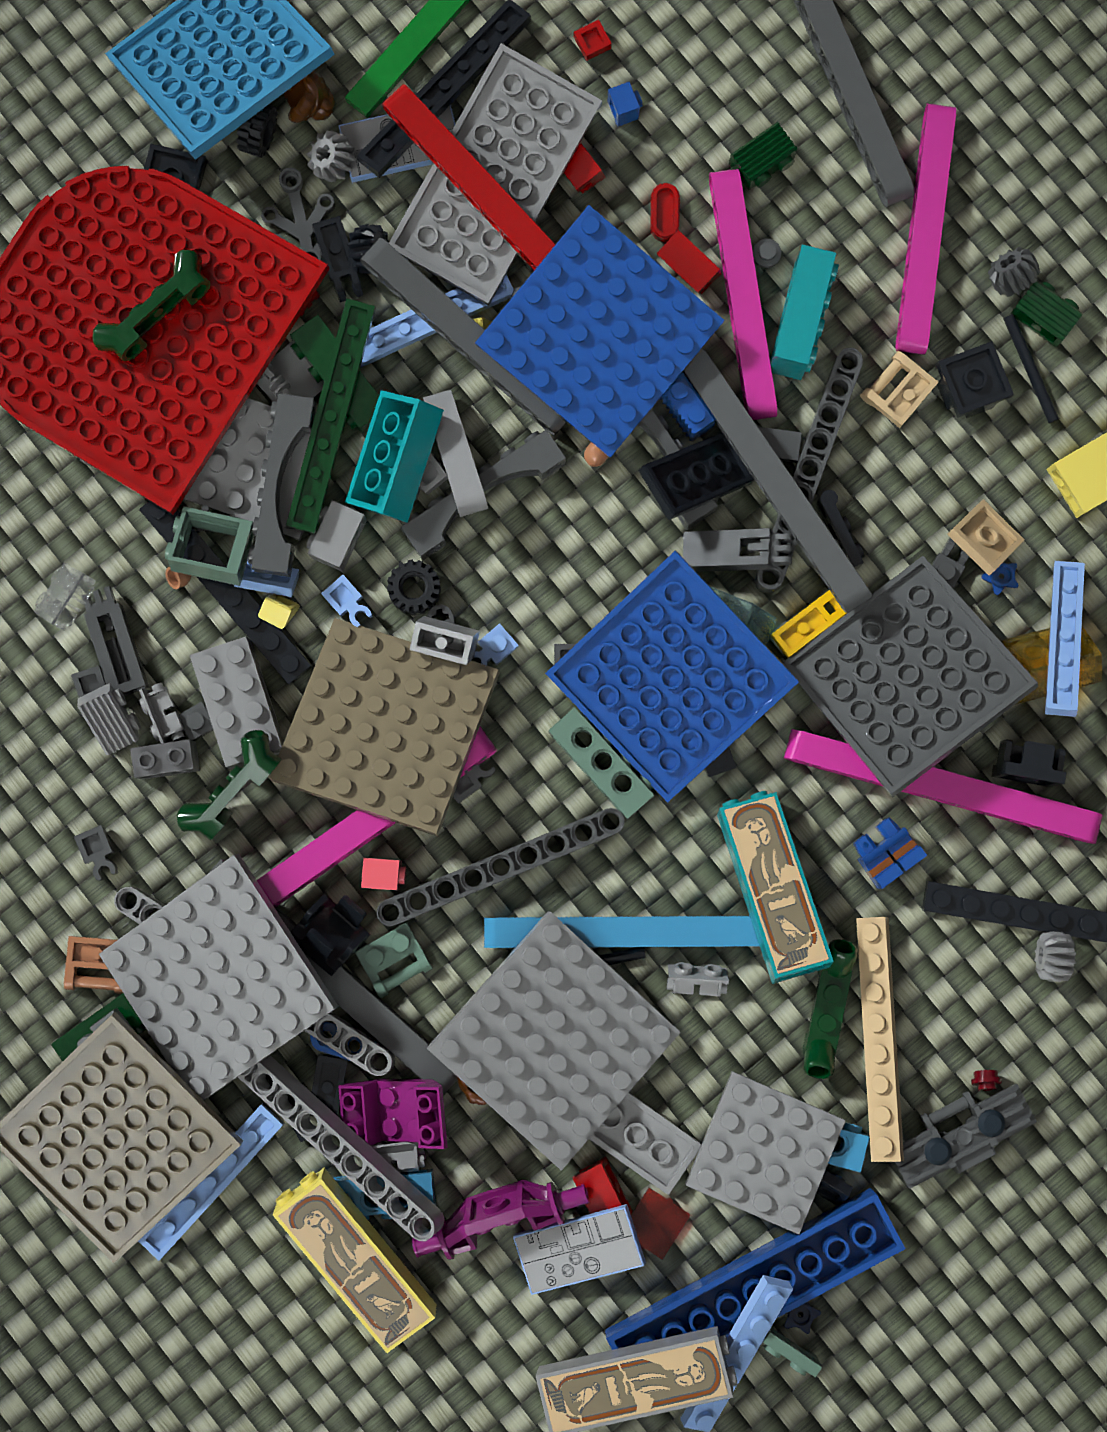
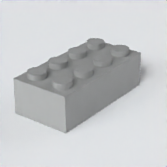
M245 636L191 654L192 665L225 767L233 769L236 765L240 767L244 765L240 741L244 734L252 730H262L267 733L270 750L276 755L279 754L284 739L252 641Z

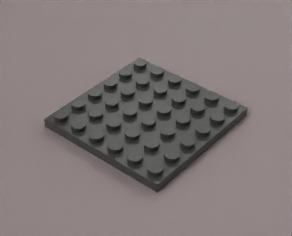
M924 556L920 557L874 592L871 599L844 615L783 662L787 669L799 680L798 684L892 798L1038 687V682Z

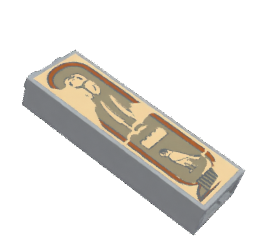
M718 1326L539 1366L536 1380L549 1432H579L733 1398V1386L738 1385L734 1366L728 1367L725 1355H729L730 1351L726 1335L720 1336Z

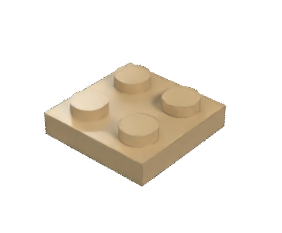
M984 499L947 534L988 575H991L1025 540Z

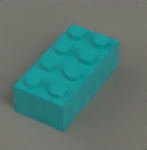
M802 244L794 264L770 360L773 374L801 380L805 372L810 373L818 352V347L813 345H817L825 324V320L820 318H824L825 311L829 307L832 296L830 290L838 272L839 264L834 263L835 252Z
M381 390L345 503L408 523L444 410L420 399Z

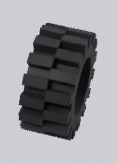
M268 104L240 126V129L237 131L239 136L236 140L239 151L260 158L266 155L267 150L270 148V142L273 141V133L276 131L275 125L277 124L278 118L276 117L278 111H276L277 108Z
M412 559L404 564L401 562L398 564L399 567L397 569L394 568L391 571V577H388L387 591L396 608H399L404 613L407 612L410 615H416V613L424 614L426 610L431 609L435 602L437 603L439 600L441 587L438 575L432 569V566L428 563L427 565L424 564L421 560L414 562ZM410 577H419L425 582V591L418 598L407 597L403 592V584Z

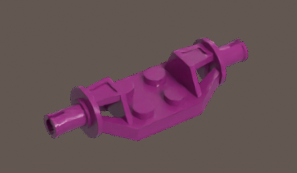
M520 1180L467 1197L447 1221L444 1219L442 1228L429 1240L418 1241L412 1238L413 1251L415 1256L419 1258L423 1255L442 1250L446 1258L451 1260L454 1259L456 1254L477 1249V1235L486 1234L493 1228L501 1225H515L523 1218H528L534 1231L556 1222L562 1225L565 1223V1210L590 1203L587 1189L584 1184H581V1186L559 1192L556 1190L553 1182L547 1183L546 1187L526 1180Z

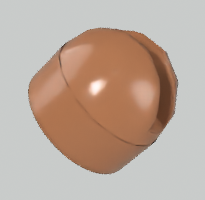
M590 443L584 452L586 462L593 467L602 465L608 459V456L593 443Z
M170 567L166 569V579L173 589L186 586L191 579V575L173 572Z

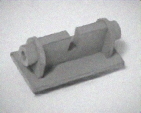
M158 683L151 687L152 692L140 689L139 692L142 697L139 699L140 705L146 715L149 714L153 725L150 728L155 740L160 741L162 744L172 742L171 737L173 741L184 738L183 732L185 729L177 711L168 715L165 710L175 706L168 688L164 687L163 683Z
M685 962L668 964L667 990H672L674 994H693L695 984L700 985L699 995L720 997L721 994L727 993V984H729L727 968H722L715 964H708L706 966H692Z
M418 1142L377 1143L371 1146L389 1164L397 1163L399 1173L420 1171V1168L425 1167L424 1148H418Z

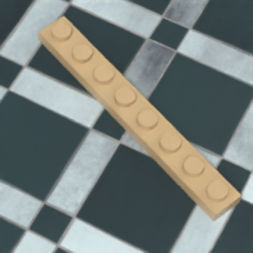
M856 918L871 1162L904 1161L889 918Z

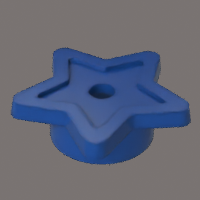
M1002 563L991 575L983 574L982 579L992 584L995 595H999L1005 587L1018 588L1019 585L1015 580L1017 564ZM999 574H1003L1004 578L1000 579Z

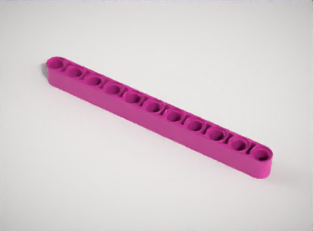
M481 726L476 734L461 777L466 774L464 771L468 770L469 772L474 765L483 763L497 752L496 747ZM356 810L260 877L257 882L274 908H276L396 823Z
M791 729L784 759L883 786L848 743ZM932 767L901 791L1091 844H1096L1103 817L1102 814L935 767Z

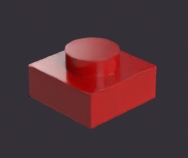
M599 19L573 32V37L586 61L612 49V43Z

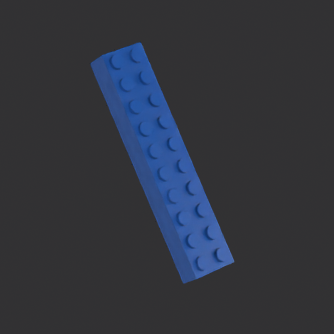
M869 1188L805 1222L800 1234L789 1231L605 1329L606 1339L613 1350L718 1326L720 1336L726 1335L727 1338L763 1275L789 1281L793 1288L777 1316L778 1318L906 1248L877 1193Z

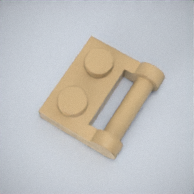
M897 351L891 358V364L870 388H865L860 397L867 404L881 412L897 427L901 428L939 382L904 353ZM901 369H904L908 372L906 377L886 400L881 398L879 394Z

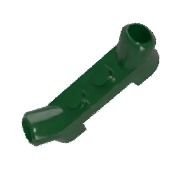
M180 250L177 252L174 260L173 277L165 284L157 286L152 291L151 296L143 304L136 305L130 311L129 316L120 324L98 323L93 329L95 347L99 351H114L124 362L138 356L148 347L147 343L141 338L184 298L193 306L209 290L211 283L201 273L202 257L192 250Z
M252 730L244 734L240 741L244 765L242 768L236 765L226 777L229 782L225 787L219 784L208 797L212 801L211 803H185L177 812V824L183 832L199 831L206 838L212 840L233 814L225 806L247 781L251 779L260 786L272 773L282 759L270 750L267 733L262 730Z
M834 939L828 945L834 962L829 968L818 971L819 979L808 1033L805 1034L803 1069L808 1076L816 1079H826L834 1073L835 1055L853 967L858 956L857 947L852 942L844 939Z

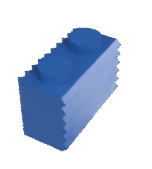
M682 372L659 400H663L662 404H665L666 409H669V413L673 414L672 418H676V423H680L679 427H682V432H686V436L690 437L689 441H695L714 427L716 419Z

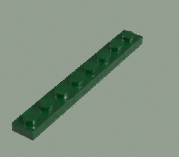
M346 299L286 526L289 528L316 534L376 310L374 305Z

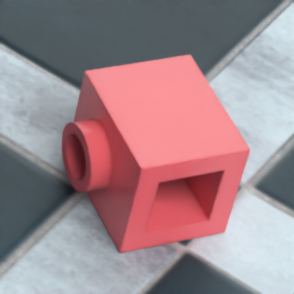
M363 858L361 888L399 890L400 884L405 885L406 867H401L402 861Z

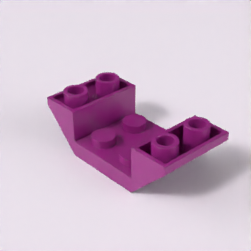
M378 1079L338 1085L341 1120L370 1146L381 1141L418 1142V1148L425 1149L448 1148L443 1088L435 1080Z

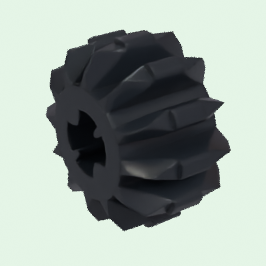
M365 224L355 228L354 232L349 234L351 242L347 246L350 248L349 257L353 259V267H357L360 274H371L360 262V259L379 238L384 239L388 243L389 240L388 232L383 231L381 225Z

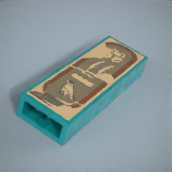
M761 791L751 795L749 800L740 802L739 799H733L723 803V807L719 808L717 817L771 982L774 984L829 968L834 961L777 793L768 794L767 791Z

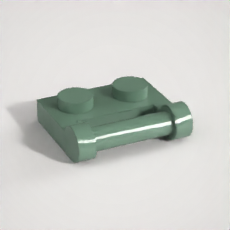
M407 922L355 952L381 999L389 995V990L422 971L426 973L433 969ZM414 953L417 959L416 962L382 981L378 974L379 972Z
M773 1326L770 1328L763 1340V1343H765L764 1349L776 1358H780L782 1355L790 1360L791 1363L789 1365L801 1375L805 1376L808 1372L816 1378L822 1368L817 1356L810 1350H804L777 1332Z

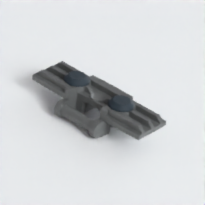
M1014 1084L977 1104L967 1091L962 1094V1098L929 1115L926 1113L921 1115L920 1118L926 1131L903 1142L904 1161L895 1162L908 1189L949 1168H953L959 1174L994 1156L996 1154L994 1146L998 1145V1142L1035 1124L1037 1121L1019 1086ZM969 1108L971 1116L965 1120L966 1123L948 1133L945 1131L938 1133L934 1125Z

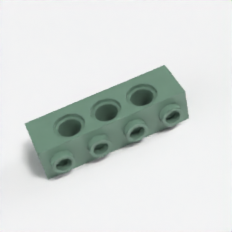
M574 707L550 728L548 733L627 820L654 796L651 792L653 787L642 775L639 778L631 770L633 767L622 754L618 756L611 748L613 744L601 732L598 733L591 726L593 723ZM578 733H588L592 738V743L586 748L577 746L575 736ZM599 754L608 755L611 759V766L606 770L598 769L594 763L596 756ZM617 777H628L631 781V788L626 792L618 791L614 785Z

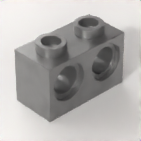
M190 739L130 748L134 778L144 780L200 771L197 745L195 741Z

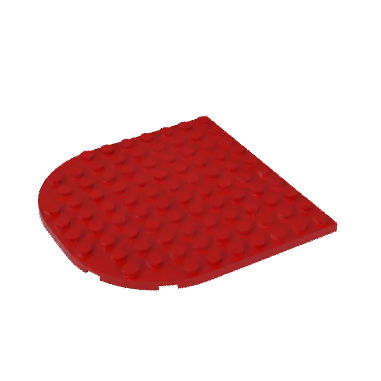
M129 166L96 169L66 181V186L56 191L50 197L49 195L45 196L26 217L0 257V405L29 429L174 515L330 268L323 261L172 175L155 169H133ZM180 250H192L202 257L201 273L211 283L209 290L193 306L184 298L141 338L147 343L148 347L138 356L124 362L114 351H99L95 347L93 342V329L98 323L120 324L129 316L130 311L136 305L143 304L151 296L152 291L157 286L165 284L173 277L174 260L177 252Z

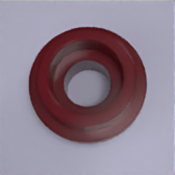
M997 1070L973 1072L974 1079L971 1080L973 1086H978V1091H993L997 1089L996 1085L1002 1083V1078L998 1077Z

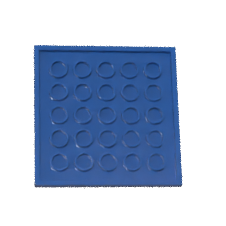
M588 205L477 339L475 345L611 458L725 320Z
M676 550L545 673L631 765L651 783V786L667 803L799 683V680Z

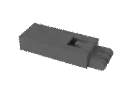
M770 528L684 532L682 557L696 572L769 570L773 566L792 564V557L780 555L792 553L791 545H781V543L792 542L793 535L788 533L774 534ZM748 546L749 553L760 551V556H740L741 547Z
M111 586L104 587L107 597L105 600H103L99 589L93 591L96 603L92 604L88 593L82 595L87 614H84V618L106 684L111 683L114 690L119 688L123 695L126 696L138 692L140 689L149 688V684L123 605L116 602ZM104 621L106 631L111 632L115 630L117 637H112L110 640L105 641L99 623Z

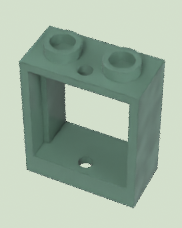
M183 506L181 516H176L174 520L173 533L175 535L173 542H168L165 550V559L168 560L171 571L240 586L248 561L249 549L255 537L253 535V521ZM192 527L236 536L227 568L183 559Z

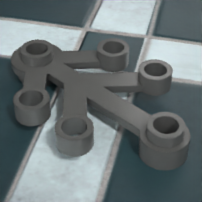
M286 168L279 175V183L282 190L289 195L295 223L278 214L274 207L263 209L261 213L262 220L266 226H276L298 239L303 251L323 261L318 243H316L314 248L312 245L311 237L314 233L312 224L322 221L326 214L333 212L335 209L334 199L330 194L320 195L317 199V206L308 220H306L300 190L303 187L302 176L297 169ZM288 181H297V184L295 186H287ZM324 200L331 201L328 207H322L321 203ZM274 213L275 218L273 220H266L267 214Z

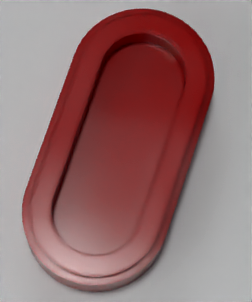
M662 183L657 185L651 194L650 230L656 240L668 242L679 230L680 194L674 185Z

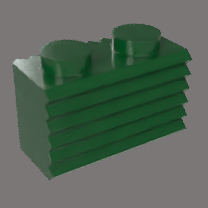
M776 122L730 155L729 165L732 169H739L741 181L748 190L755 186L761 188L772 178L771 174L778 170L783 172L793 165L797 146L787 136V133L780 124Z
M1037 280L1031 285L1030 289H1028L1010 314H1014L1017 320H1020L1030 330L1043 337L1048 343L1058 347L1083 313L1079 311V306L1073 300L1068 298L1062 299L1058 296L1051 284Z

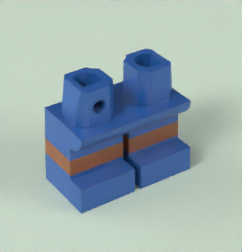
M890 817L875 826L884 838L879 844L875 845L868 834H864L853 842L857 853L860 855V858L857 860L877 889H883L902 875L903 871H907L927 856L921 846H918L911 838L905 827L899 828Z

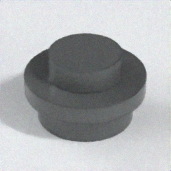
M772 239L758 241L753 248L754 262L763 268L775 266L781 257L779 244Z

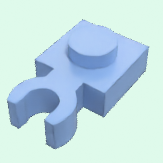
M344 575L340 576L321 593L341 617L346 612H349L350 621L356 627L361 626L356 620L358 613L363 612L369 618L373 617L371 611L366 606L357 604L363 599V596Z
M499 623L477 642L482 650L479 652L475 651L474 658L480 659L481 664L486 666L490 660L498 665L516 650L519 645Z

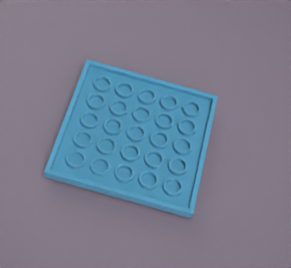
M176 0L105 53L115 68L195 160L335 55L331 46L287 0Z

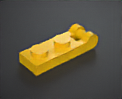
M828 590L770 636L786 657L789 658L841 619L846 613L830 590ZM828 602L835 609V612L831 615L824 608V605Z

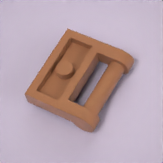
M69 936L64 989L75 990L77 987L113 990L115 994H122L123 992L114 978L77 976V967L108 969L99 953L116 942L117 939Z

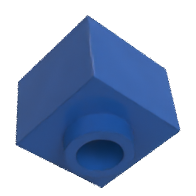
M630 82L608 89L607 102L617 127L639 119L640 107L643 106L638 90L633 91Z

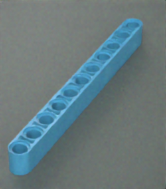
M750 916L557 917L588 947L759 946ZM542 917L484 918V948H516Z

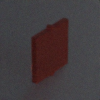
M648 1187L634 1209L631 1218L641 1249L645 1248L663 1260L691 1214L674 1204L671 1197L665 1198L650 1187Z

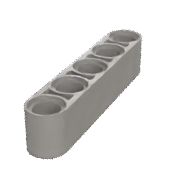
M451 389L423 397L425 402L444 410L435 439L459 516L463 517L489 509Z

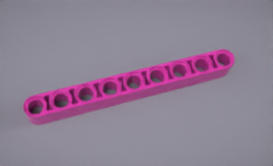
M927 103L924 111L895 350L900 352L925 355L929 344L956 107Z
M739 169L710 172V193L744 408L753 420L777 417L776 395Z

